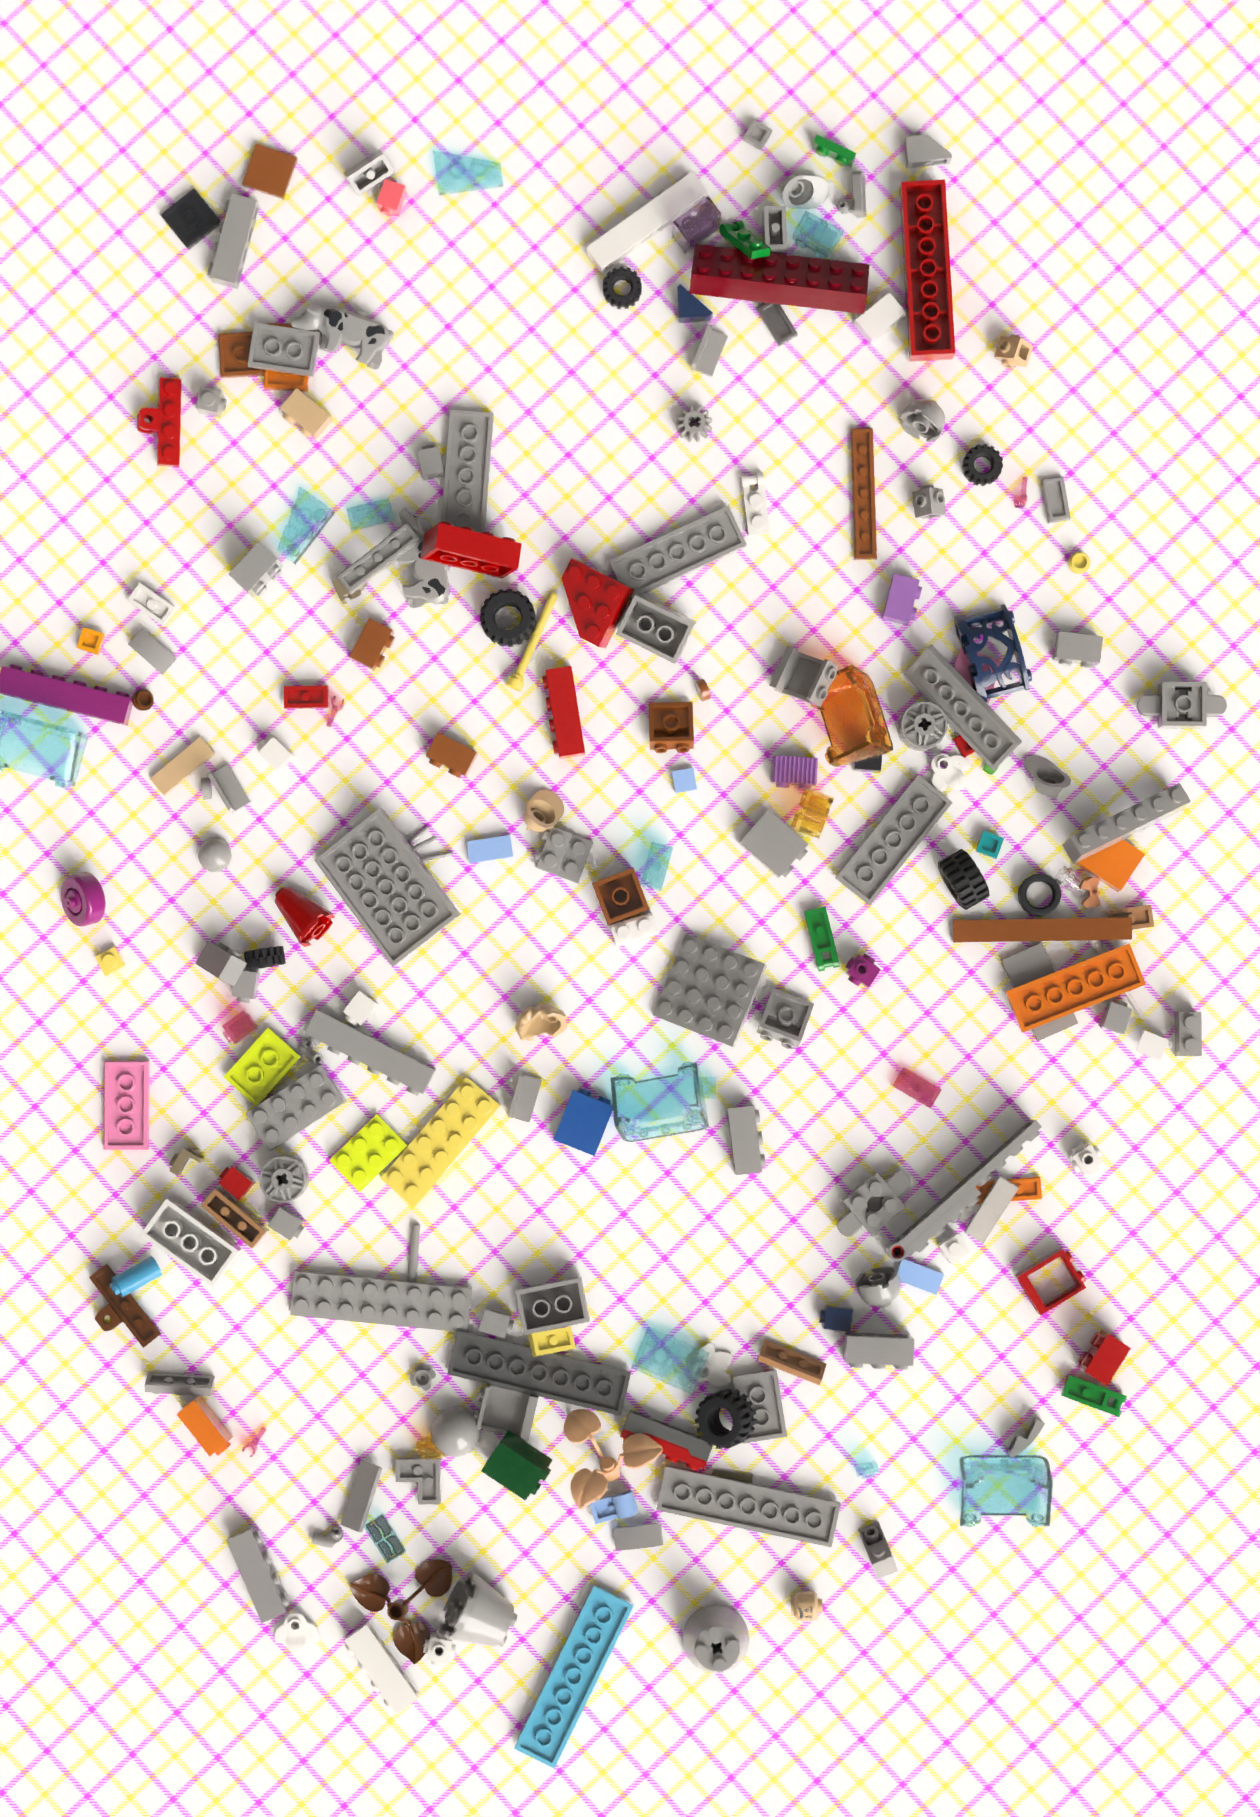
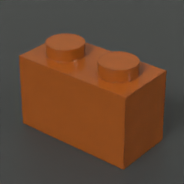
M369 618L349 658L372 671H375L377 667L380 668L385 660L383 654L386 648L390 649L396 637L393 636V629Z
M437 732L426 753V757L430 759L428 763L437 768L441 766L448 768V773L459 779L461 775L467 777L478 756L476 751Z

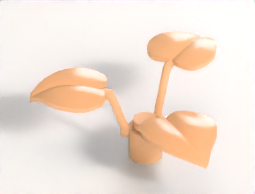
M586 1409L571 1411L567 1414L564 1423L566 1438L572 1443H583L589 1437L601 1459L599 1464L600 1470L594 1469L592 1472L587 1468H582L573 1475L570 1490L577 1507L583 1509L586 1505L604 1495L608 1487L607 1481L612 1482L619 1478V1468L622 1467V1459L626 1467L640 1468L656 1459L663 1451L662 1447L645 1434H633L623 1442L622 1449L624 1452L619 1455L616 1462L612 1457H604L593 1437V1434L601 1429V1422L598 1416Z

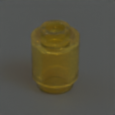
M421 1437V1441L416 1442V1455H420L421 1459H443V1457H448L437 1448L431 1437Z

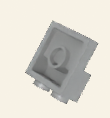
M552 827L550 830L546 829L542 838V842L545 843L543 851L538 850L534 860L537 863L536 868L578 884L593 842L556 827Z
M773 988L756 1033H759L763 1040L772 1041L775 1039L780 1041L784 1048H798L814 1003Z

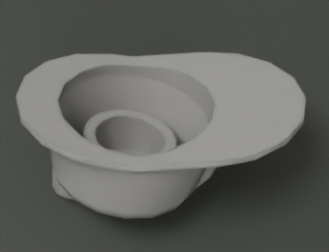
M794 173L779 183L783 204L792 209L817 208L823 204L829 194L827 182L818 176Z
M1032 755L1024 760V767L1034 777V788L1038 793L1055 800L1062 789L1071 784L1070 777L1047 758Z

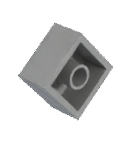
M257 542L228 575L254 599L256 596L260 597L267 590L268 587L266 585L271 579L274 581L280 576L283 565L262 544Z

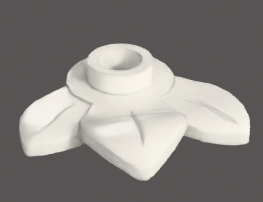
M947 754L935 755L931 761V769L934 772L931 779L933 787L941 793L947 786L954 790H964L966 779L963 772L971 767L969 761L960 755H953L951 757ZM942 760L945 762V768L943 769L940 767Z
M712 1343L704 1345L698 1352V1360L692 1365V1376L697 1381H708L713 1386L719 1387L729 1384L732 1380L725 1370L731 1364L733 1355L724 1351L715 1352ZM699 1367H706V1373L700 1374L698 1372Z
M298 1611L291 1612L286 1616L284 1623L276 1628L274 1636L276 1643L286 1642L289 1651L295 1655L303 1652L306 1642L318 1643L320 1638L316 1625L307 1622L306 1617ZM292 1622H298L299 1625H298V1626H294V1625H292L291 1623H292Z

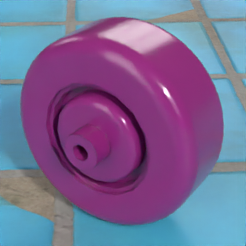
M89 872L72 874L64 879L61 886V902L68 919L74 925L80 927L98 923L103 918L106 908L104 891L98 879Z

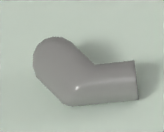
M303 1038L300 1041V1045H298L299 1052L312 1063L321 1064L323 1056L310 1049L312 1042Z
M333 1527L326 1535L313 1533L311 1544L332 1548L342 1540L344 1533L340 1527Z

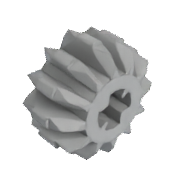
M689 405V412L682 409L681 415L683 417L677 416L676 421L681 424L676 426V430H683L680 433L681 438L688 435L687 442L690 443L692 437H695L696 442L699 443L700 435L705 439L708 438L706 431H712V426L708 424L712 423L713 419L707 417L709 414L708 410L701 413L700 405L697 406L696 411H693V406ZM691 420L693 422L698 421V427H690Z

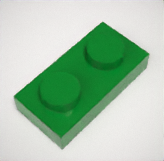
M816 135L812 149L815 150L817 155L821 157L828 156L842 167H846V165L852 167L856 158L855 152L820 135Z

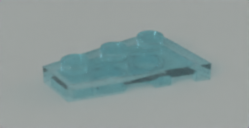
M433 150L439 195L504 187L501 163Z
M300 486L296 502L290 511L291 515L288 524L284 528L276 550L295 565L335 514L331 508Z

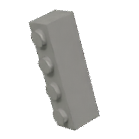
M233 193L230 200L227 199L224 208L226 217L219 226L221 236L219 242H215L213 254H215L214 262H210L208 267V275H210L212 283L238 289L260 208L257 199Z
M254 1526L230 1536L226 1540L261 1623L286 1613L289 1609L290 1601L286 1592L282 1593L279 1586L281 1579L278 1573L272 1570L270 1565L272 1558L269 1552L263 1549L261 1543L264 1541L260 1531H256Z

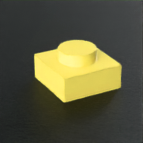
M115 946L95 956L106 977L126 966Z

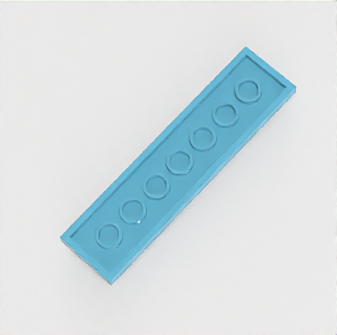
M593 1585L514 1749L555 1769L634 1604Z

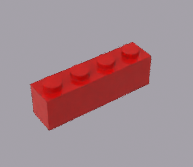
M572 666L545 670L546 676H542L544 689L549 690V697L545 699L547 711L552 710L553 719H549L551 733L555 732L556 741H552L554 754H559V759L586 755Z

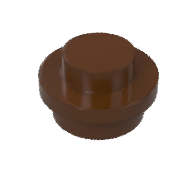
M147 689L135 691L132 696L133 706L139 711L149 710L154 703L152 693Z

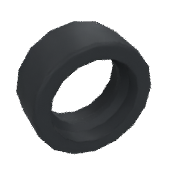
M1042 873L1033 874L1024 879L1018 890V901L1021 907L1027 913L1035 916L1047 915L1054 911L1059 905L1062 896L1061 888L1057 881L1050 875ZM1034 882H1044L1052 890V900L1045 907H1034L1027 900V889Z

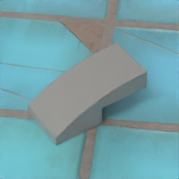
M143 628L128 643L132 649L162 675L177 660L174 655Z
M1034 1417L1025 1436L1016 1433L1006 1453L1014 1457L1024 1451L1036 1439L1045 1423Z
M661 1522L613 1528L616 1551L663 1545Z

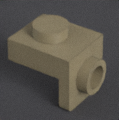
M192 1146L189 1149L184 1147L179 1155L175 1153L169 1163L172 1167L169 1171L175 1175H180L190 1158L199 1163L203 1162L205 1158L200 1156L202 1152Z

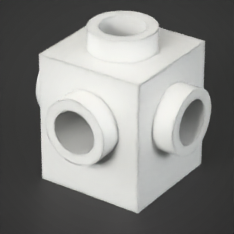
M1081 1143L1072 1149L1073 1153L1069 1155L1072 1160L1070 1165L1077 1174L1080 1172L1082 1175L1088 1174L1091 1176L1101 1169L1099 1165L1103 1163L1100 1159L1103 1155L1096 1145L1092 1147L1091 1144L1084 1145ZM1089 1155L1092 1161L1086 1164L1084 1158Z
M436 1631V1633L432 1632L430 1640H425L423 1653H427L426 1660L431 1661V1664L444 1666V1663H449L450 1658L455 1657L457 1645L453 1644V1640L442 1636L440 1631ZM437 1647H441L443 1649V1653L436 1652L435 1649Z

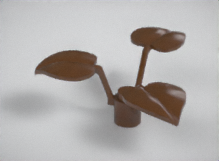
M442 1559L429 1560L419 1566L415 1579L422 1586L406 1600L397 1599L391 1602L390 1597L387 1596L390 1592V1585L386 1578L380 1574H367L349 1585L353 1596L365 1609L372 1612L381 1611L387 1601L386 1606L388 1607L387 1614L389 1618L394 1621L399 1620L400 1622L407 1623L400 1625L396 1629L393 1640L397 1650L413 1664H417L426 1654L423 1653L425 1640H430L431 1636L428 1627L423 1622L412 1624L411 1620L404 1616L409 1611L408 1603L424 1589L432 1597H440L448 1592L452 1584V1565L450 1562Z

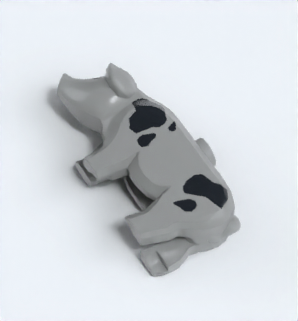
M312 304L299 317L290 318L293 328L319 331L322 334L320 350L335 353L341 343L351 348H360L359 355L355 360L374 370L380 367L382 352L390 344L394 336L393 331L388 330L382 323L367 318V313L357 309L351 312L339 307Z
M404 507L399 513L401 524L404 525L407 522L421 540L397 559L398 564H412V571L417 579V582L414 584L403 585L404 595L407 597L409 607L420 608L426 603H433L435 605L447 604L450 595L447 571L450 570V566L420 559L424 533L432 528V524L425 517L411 514Z

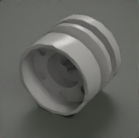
M918 702L911 705L903 713L898 723V734L901 741L914 751L933 749L944 738L947 731L945 713L938 705L931 702ZM922 720H924L925 724H929L926 731L923 730V727L918 726Z
M282 1155L269 1160L262 1167L259 1183L263 1194L270 1200L286 1203L301 1197L306 1192L310 1183V1173L306 1164L298 1157ZM286 1174L288 1183L281 1185V1179L278 1177Z

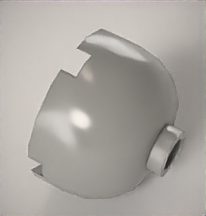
M929 399L914 400L905 408L900 417L903 420L901 423L902 428L918 440L920 436L927 438L925 442L936 441L945 426V414L942 408L935 401Z
M878 1267L871 1269L874 1274L865 1276L864 1272L859 1275L855 1280V1285L861 1299L866 1304L885 1308L900 1293V1277L898 1271H895L893 1267Z

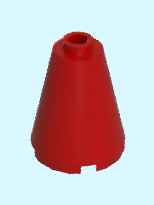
M282 887L276 892L274 902L303 947L312 945L309 941L314 938L318 941L332 926L333 922L330 919L335 918L332 912L295 889Z

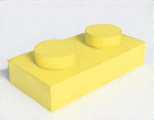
M571 1326L528 1335L532 1357L576 1348Z

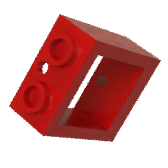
M1059 1248L1015 1275L1037 1314L1040 1316L1086 1289L1084 1285L1086 1278L1080 1269L1078 1271L1075 1270L1072 1265L1075 1261L1068 1250L1065 1252ZM1060 1258L1075 1285L1043 1303L1027 1276L1055 1259Z

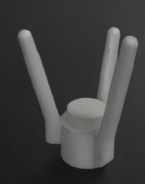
M426 826L407 840L417 855L418 849L437 839V836H433L415 846L412 844L430 829L429 826ZM450 851L419 858L424 862L452 856L453 852Z

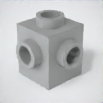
M923 485L921 490L912 492L915 518L932 519L946 515L943 489L934 488V485Z

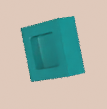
M983 830L975 852L997 859L1004 838Z

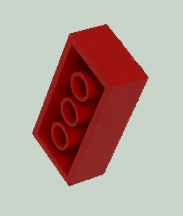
M441 521L424 533L420 559L503 579L519 568L522 543L515 542V539L510 537L499 538L495 537L491 532L479 533L473 531L474 529L470 527L459 528L453 526L450 522Z

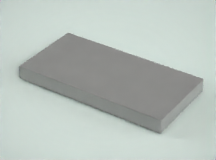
M1039 943L1001 960L1013 988L1055 972L1043 943ZM1072 1013L1036 1027L1032 1031L1036 1040L1040 1041L1078 1024L1075 1014Z

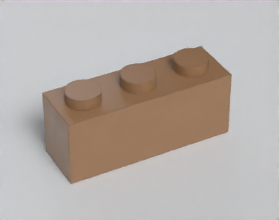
M219 1187L215 1188L201 1205L202 1208L251 1249L255 1248L269 1231L268 1228Z

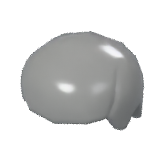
M219 837L205 840L198 851V859L201 866L210 872L224 870L228 867L232 858L229 844Z

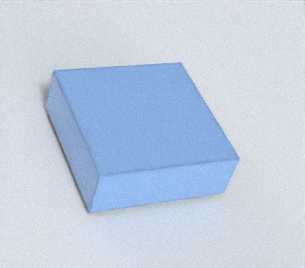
M694 768L672 771L675 794L697 790Z

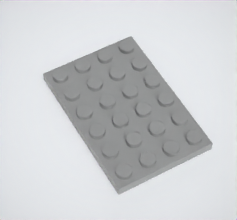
M382 807L314 860L392 967L461 915Z

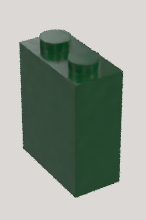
M507 1430L486 1461L481 1472L526 1501L530 1494L535 1495L541 1486L539 1481H545L550 1474L551 1469L548 1467L553 1459Z

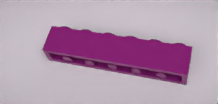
M10 664L9 667L2 666L0 672L1 695L128 726L133 707L132 699L128 698V693L116 691V694L107 692V688L95 685L94 689L86 687L87 683L74 680L72 684L65 682V678L52 675V678L43 676L44 672L31 669L29 673L22 671L23 667L13 664Z

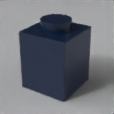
M825 1305V1309L820 1310L819 1323H823V1329L850 1332L853 1309Z

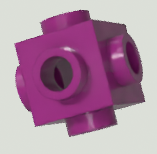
M864 953L863 956L858 954L856 958L852 956L845 966L848 969L845 974L849 976L847 980L859 987L862 984L869 988L881 968L874 964L875 960ZM859 966L865 969L864 974L859 973Z

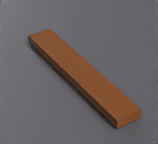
M851 428L855 560H877L873 428Z

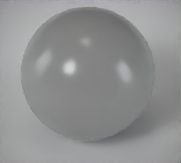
M459 1406L448 1407L439 1412L431 1425L430 1433L434 1446L442 1454L450 1457H461L470 1453L477 1446L481 1435V1429L478 1430L476 1427L477 1420L474 1418L475 1415L470 1410Z

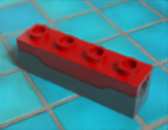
M631 1409L620 1434V1437L624 1438L623 1442L633 1434H645L662 1447L663 1451L661 1453L665 1454V1459L675 1463L678 1460L686 1463V1467L698 1471L699 1468L704 1470L712 1447L708 1445V1440L703 1441L700 1436Z

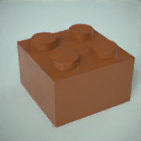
M634 867L592 883L608 926L649 911Z

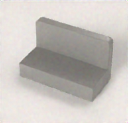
M708 324L693 360L692 371L712 378L728 335L712 330V325Z
M229 764L214 773H207L229 812L233 814L251 803Z
M523 1074L519 1075L508 1113L509 1118L530 1123L542 1080Z

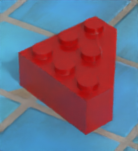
M571 558L561 579L579 637L597 647L606 648L635 589L580 560Z

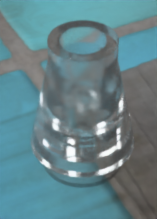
M1062 867L1054 878L1060 887L1080 897L1087 891L1078 888L1082 880L1071 867Z

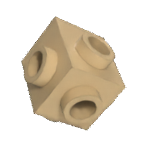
M1011 334L1010 337L1001 336L994 357L1001 361L1002 366L1007 368H1014V366L1027 367L1034 346L1018 335Z

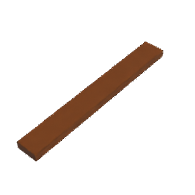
M1132 917L953 920V943L1132 940Z

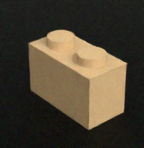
M297 388L280 407L283 413L282 418L291 425L293 423L297 424L300 427L299 432L308 439L311 436L317 440L332 422L331 416Z

